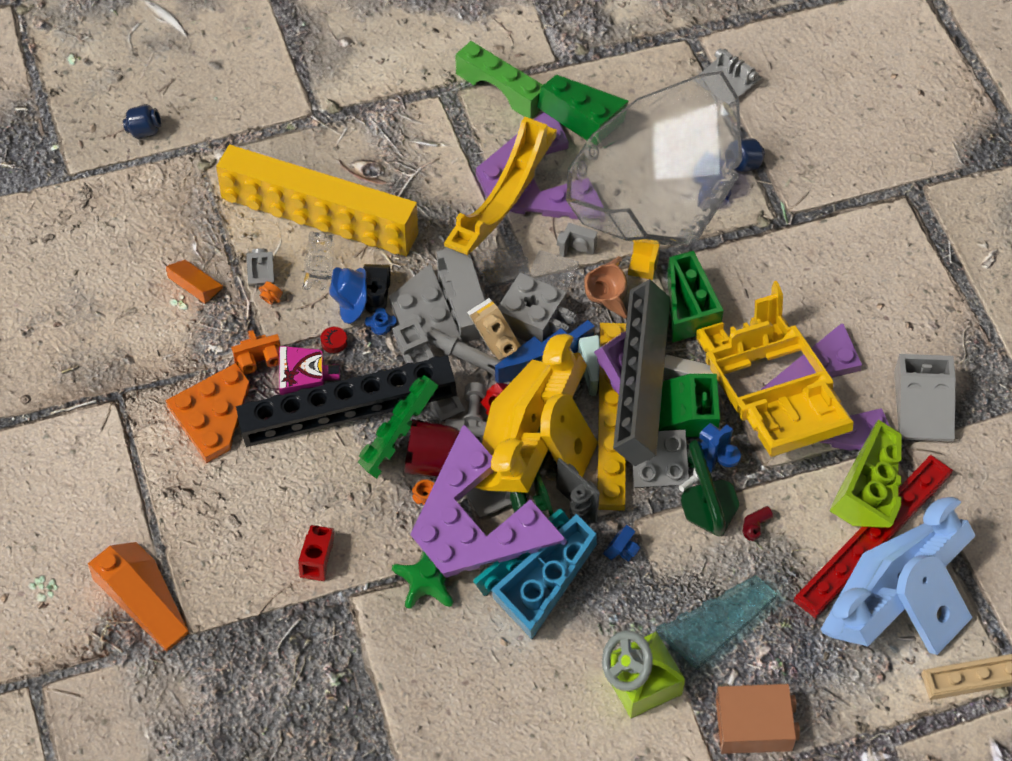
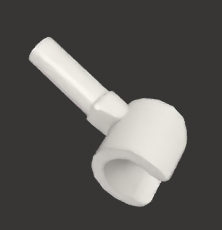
M695 468L693 476L679 486L680 491H685L693 484L700 485Z

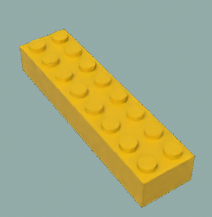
M230 144L216 165L221 198L230 203H238L253 210H260L275 217L289 219L300 225H308L322 232H330L345 239L359 241L367 246L378 247L392 254H400L406 257L418 236L417 202Z

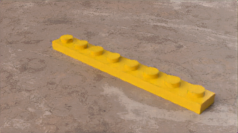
M600 323V347L617 335L625 332L626 323ZM600 365L597 489L600 494L598 510L625 511L626 459L613 449L619 395L612 388L609 377Z

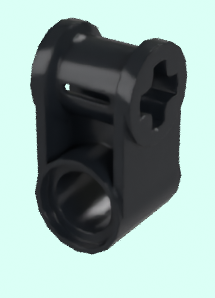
M364 264L363 268L366 270L367 287L365 309L369 312L375 313L377 308L385 309L387 306L388 289L390 288L391 281L390 265Z

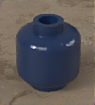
M148 104L128 109L126 119H123V127L126 133H130L135 139L156 135L159 127L162 126L158 110Z
M754 138L733 141L726 153L728 164L738 172L758 169L765 157L764 148Z

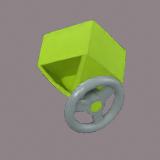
M626 630L616 633L609 639L602 655L603 672L630 718L683 695L685 678L657 631L643 637L639 633ZM620 642L621 648L613 651L615 646Z

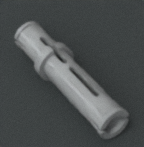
M434 327L429 329L427 332L429 344L444 350L448 356L452 354L495 376V365L502 360H498L459 341V337L455 335L451 337L434 329Z

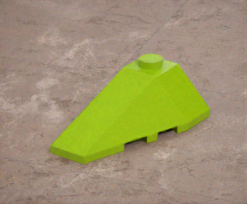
M878 419L843 481L829 510L830 512L852 526L891 527L901 506V497H898V486L901 484V476L899 475L902 447L901 433Z

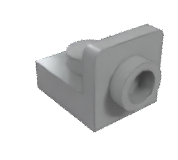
M568 223L565 232L561 231L557 239L556 245L560 246L559 256L565 257L569 247L580 252L594 254L597 247L598 231Z
M264 248L253 249L252 253H246L248 285H264L266 281L275 284L273 253L268 252Z

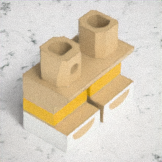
M490 298L467 312L488 349L493 355H496L498 360L509 356L521 346L501 311Z

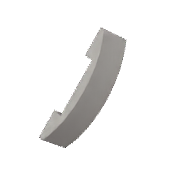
M417 317L392 329L406 363H417L434 357L427 344L429 340ZM458 396L428 403L440 423L465 411Z

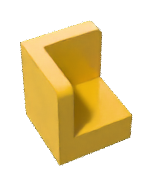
M635 237L628 275L653 280L659 258L660 241Z

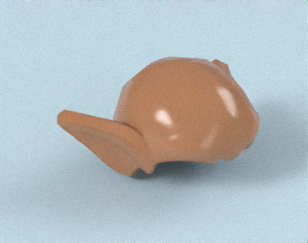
M618 256L614 260L587 273L584 283L586 296L591 301L604 305L607 309L625 319L627 318V311L622 300L627 295L628 282L625 273L619 268L622 257Z

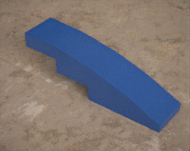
M589 320L569 334L574 337L570 345L573 353L578 352L580 338L594 336L595 326ZM560 328L543 342H540L534 336L519 347L517 351L495 365V381L497 383L512 381L532 359L543 362V352L549 339L555 335L567 333Z

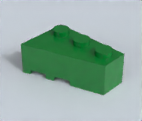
M556 74L541 87L537 108L595 146L624 121L629 100Z
M694 251L670 257L667 278L673 343L697 336L698 329L721 323L724 310Z

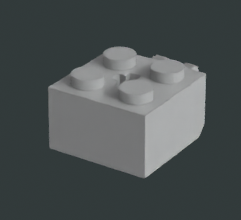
M521 272L498 306L515 337L526 342L534 336L540 342H543L547 339L550 332L555 333L560 328L569 334L571 330L565 323L574 325L579 319L577 314L566 309V291Z

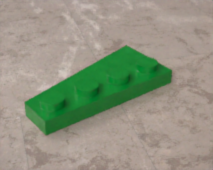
M425 375L413 382L409 389L411 393L405 401L401 400L393 409L392 413L394 415L388 423L384 422L378 428L375 440L371 445L367 444L359 454L360 459L358 463L376 479L382 472L378 468L381 462L385 459L390 460L396 451L394 447L397 438L400 439L406 436L412 425L410 418L412 415L415 417L420 415L439 386Z

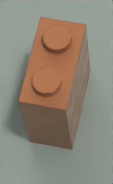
M789 684L718 686L715 702L721 754L793 751L795 741L800 739L799 723L794 722L793 713H796L795 695H790Z

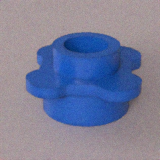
M377 308L371 317L365 319V325L371 327L372 332L377 335L387 334L397 322L396 317L387 314L384 308Z

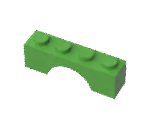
M472 41L455 54L456 75L472 85L477 84L481 80L492 83L506 96L511 109L524 117L533 119L541 111L537 108L543 84Z

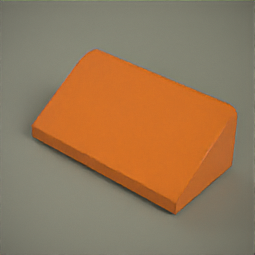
M182 260L166 267L167 276L170 280L204 304L223 288V285L187 260Z

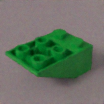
M687 374L663 381L659 431L685 430L686 437H700L701 431L709 423L719 428L720 411L717 374Z

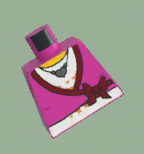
M279 346L280 395L297 392L303 388L309 389L324 385V381L340 380L339 364L324 365L323 351Z

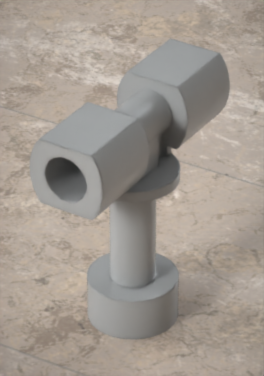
M477 382L468 383L465 386L464 398L469 402L468 415H465L462 420L446 419L445 425L455 427L458 430H461L465 424L475 437H480V443H482L487 423L479 416L480 402L486 396L485 385Z

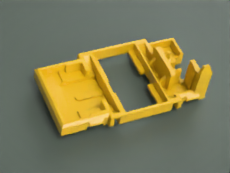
M774 281L772 284L770 296L755 300L754 317L750 320V326L745 322L742 329L736 330L734 326L730 327V337L724 331L723 322L697 330V341L704 352H706L707 365H710V370L713 374H717L718 383L738 413L740 412V418L743 421L748 420L753 430L758 432V438L770 457L853 431L854 423L833 390V379L796 325L789 327V324L783 317V293L777 281ZM798 351L803 352L816 371L814 374L741 397L736 395L724 374L750 367L752 361L765 357L769 361Z

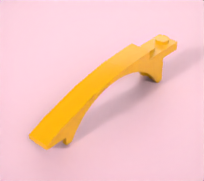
M528 117L523 118L510 157L494 189L475 212L470 215L458 214L456 226L444 242L445 247L469 255L483 242L515 205L534 178L535 168L556 138V129Z

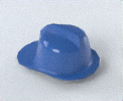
M336 267L333 269L329 294L340 305V315L344 323L351 324L355 322L365 308L367 287L366 270L364 268L353 270Z

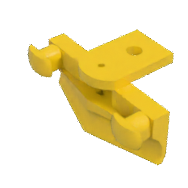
M559 334L551 337L543 352V362L532 359L491 403L481 444L492 455L491 469L493 472L474 488L486 491L528 493L548 449L556 463L561 458L566 464L573 465L579 475L583 477L598 442L572 398L587 367L580 353H573L570 349L574 339L573 336Z

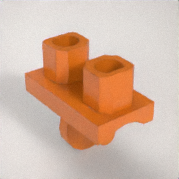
M251 330L248 331L249 339L240 341L239 345L231 347L234 363L240 367L245 375L254 373L257 370L256 362L265 360L267 367L279 365V346L281 345L278 334L268 337L264 334L256 337L254 331Z

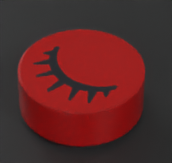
M329 327L321 333V346L326 352L339 353L346 348L347 334L342 328Z

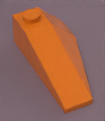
M137 542L110 545L87 563L93 580L166 652L189 634L154 558Z

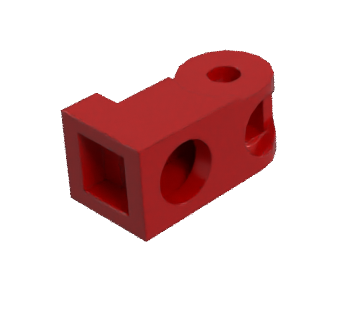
M317 525L310 526L298 560L300 578L325 582L327 564L334 543V528Z

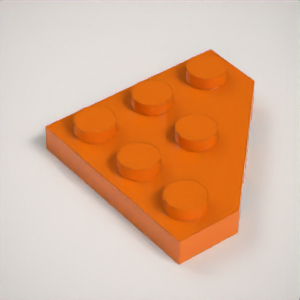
M236 363L165 400L168 409L206 463L231 450L235 429L239 425L236 406L243 405L249 393V380Z

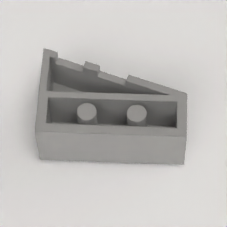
M450 248L437 251L438 283L462 341L467 342L482 338L467 313L486 300L484 290L480 287L471 255H465Z

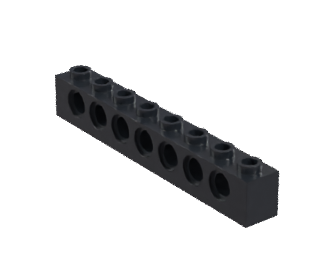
M448 355L435 356L429 360L406 363L400 367L381 369L375 373L363 376L357 375L350 379L328 382L321 386L309 389L303 388L297 392L274 395L268 399L249 401L243 405L236 406L245 446L249 447L393 412L398 402L401 400L405 401L411 393L409 389L413 382L418 378L421 379L424 375L439 385L427 403L457 396V390Z

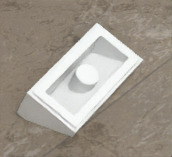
M670 355L665 356L663 379L669 380L687 374H713L710 370V365Z

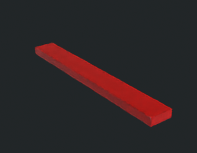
M930 454L898 488L901 506L891 527L862 526L794 597L793 602L816 619L842 592L862 554L891 540L952 475L953 470Z

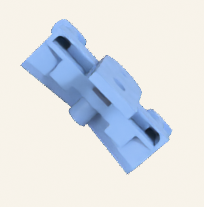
M944 497L936 500L926 510L923 516V524L864 552L821 627L822 633L833 639L869 646L905 609L928 652L938 655L972 619L965 602L946 569V566L976 536L968 520L959 519L954 510L961 501L955 497ZM941 607V616L937 619V611Z

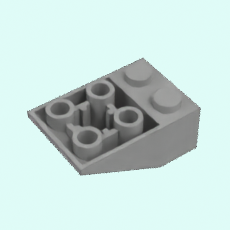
M899 354L894 370L898 430L902 434V440L954 442L956 383L954 357Z

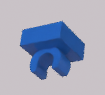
M628 525L624 526L615 535L602 554L610 560H613L620 554L623 559L630 561L632 556L635 557L640 550V546L630 540L636 531Z

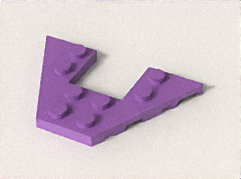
M545 112L535 119L557 130L556 138L545 155L569 148V141L557 120ZM518 134L476 168V176L487 198L507 164ZM533 178L510 210L517 214H525V211L542 213V216L558 218L563 216L570 217L571 219H578V216L600 218V222H604L606 216L587 178L543 191L539 190Z
M843 323L811 348L831 378L861 371V361ZM803 354L761 390L814 374L816 371ZM882 408L850 416L854 422L853 431L820 442L831 444L833 448L861 450L878 419L888 426L890 425Z
M465 424L462 426L410 534L445 577H450L464 570L472 571L479 569L484 564L495 561L500 563L518 558L524 553L532 554L538 552V549L560 543L562 545L568 543L531 499L488 536L481 531L458 504V501L493 472L491 469L492 455Z

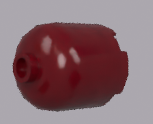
M412 419L404 474L438 477L460 430L452 426Z

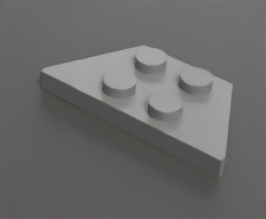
M432 265L426 266L389 296V303L398 325L417 317L427 337L429 329L434 327V329L451 337L454 335L459 337V341L463 342Z

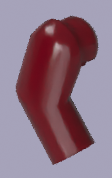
M768 506L744 518L742 532L749 541L758 539L762 533L760 531L761 524L773 518V513Z

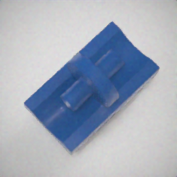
M709 423L700 433L699 438L703 440L700 444L710 472L715 469L717 461L724 467H734L740 461V450L730 444L733 429L727 424L720 430L712 423Z

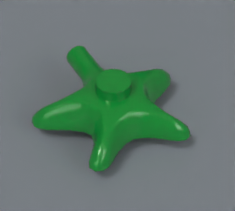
M423 550L419 562L414 565H392V571L409 583V592L405 600L406 608L411 609L414 607L418 599L425 594L434 597L447 607L453 606V598L448 593L444 583L447 577L441 573Z

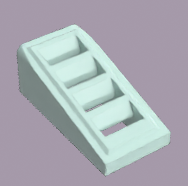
M598 335L580 338L578 344V353L582 355L587 364L584 378L589 395L596 396L598 391L599 363L594 351L600 348Z

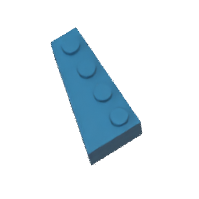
M578 514L558 530L568 543L565 545L560 543L538 549V552L529 555L491 589L493 599L531 639L534 638L597 545L596 533Z

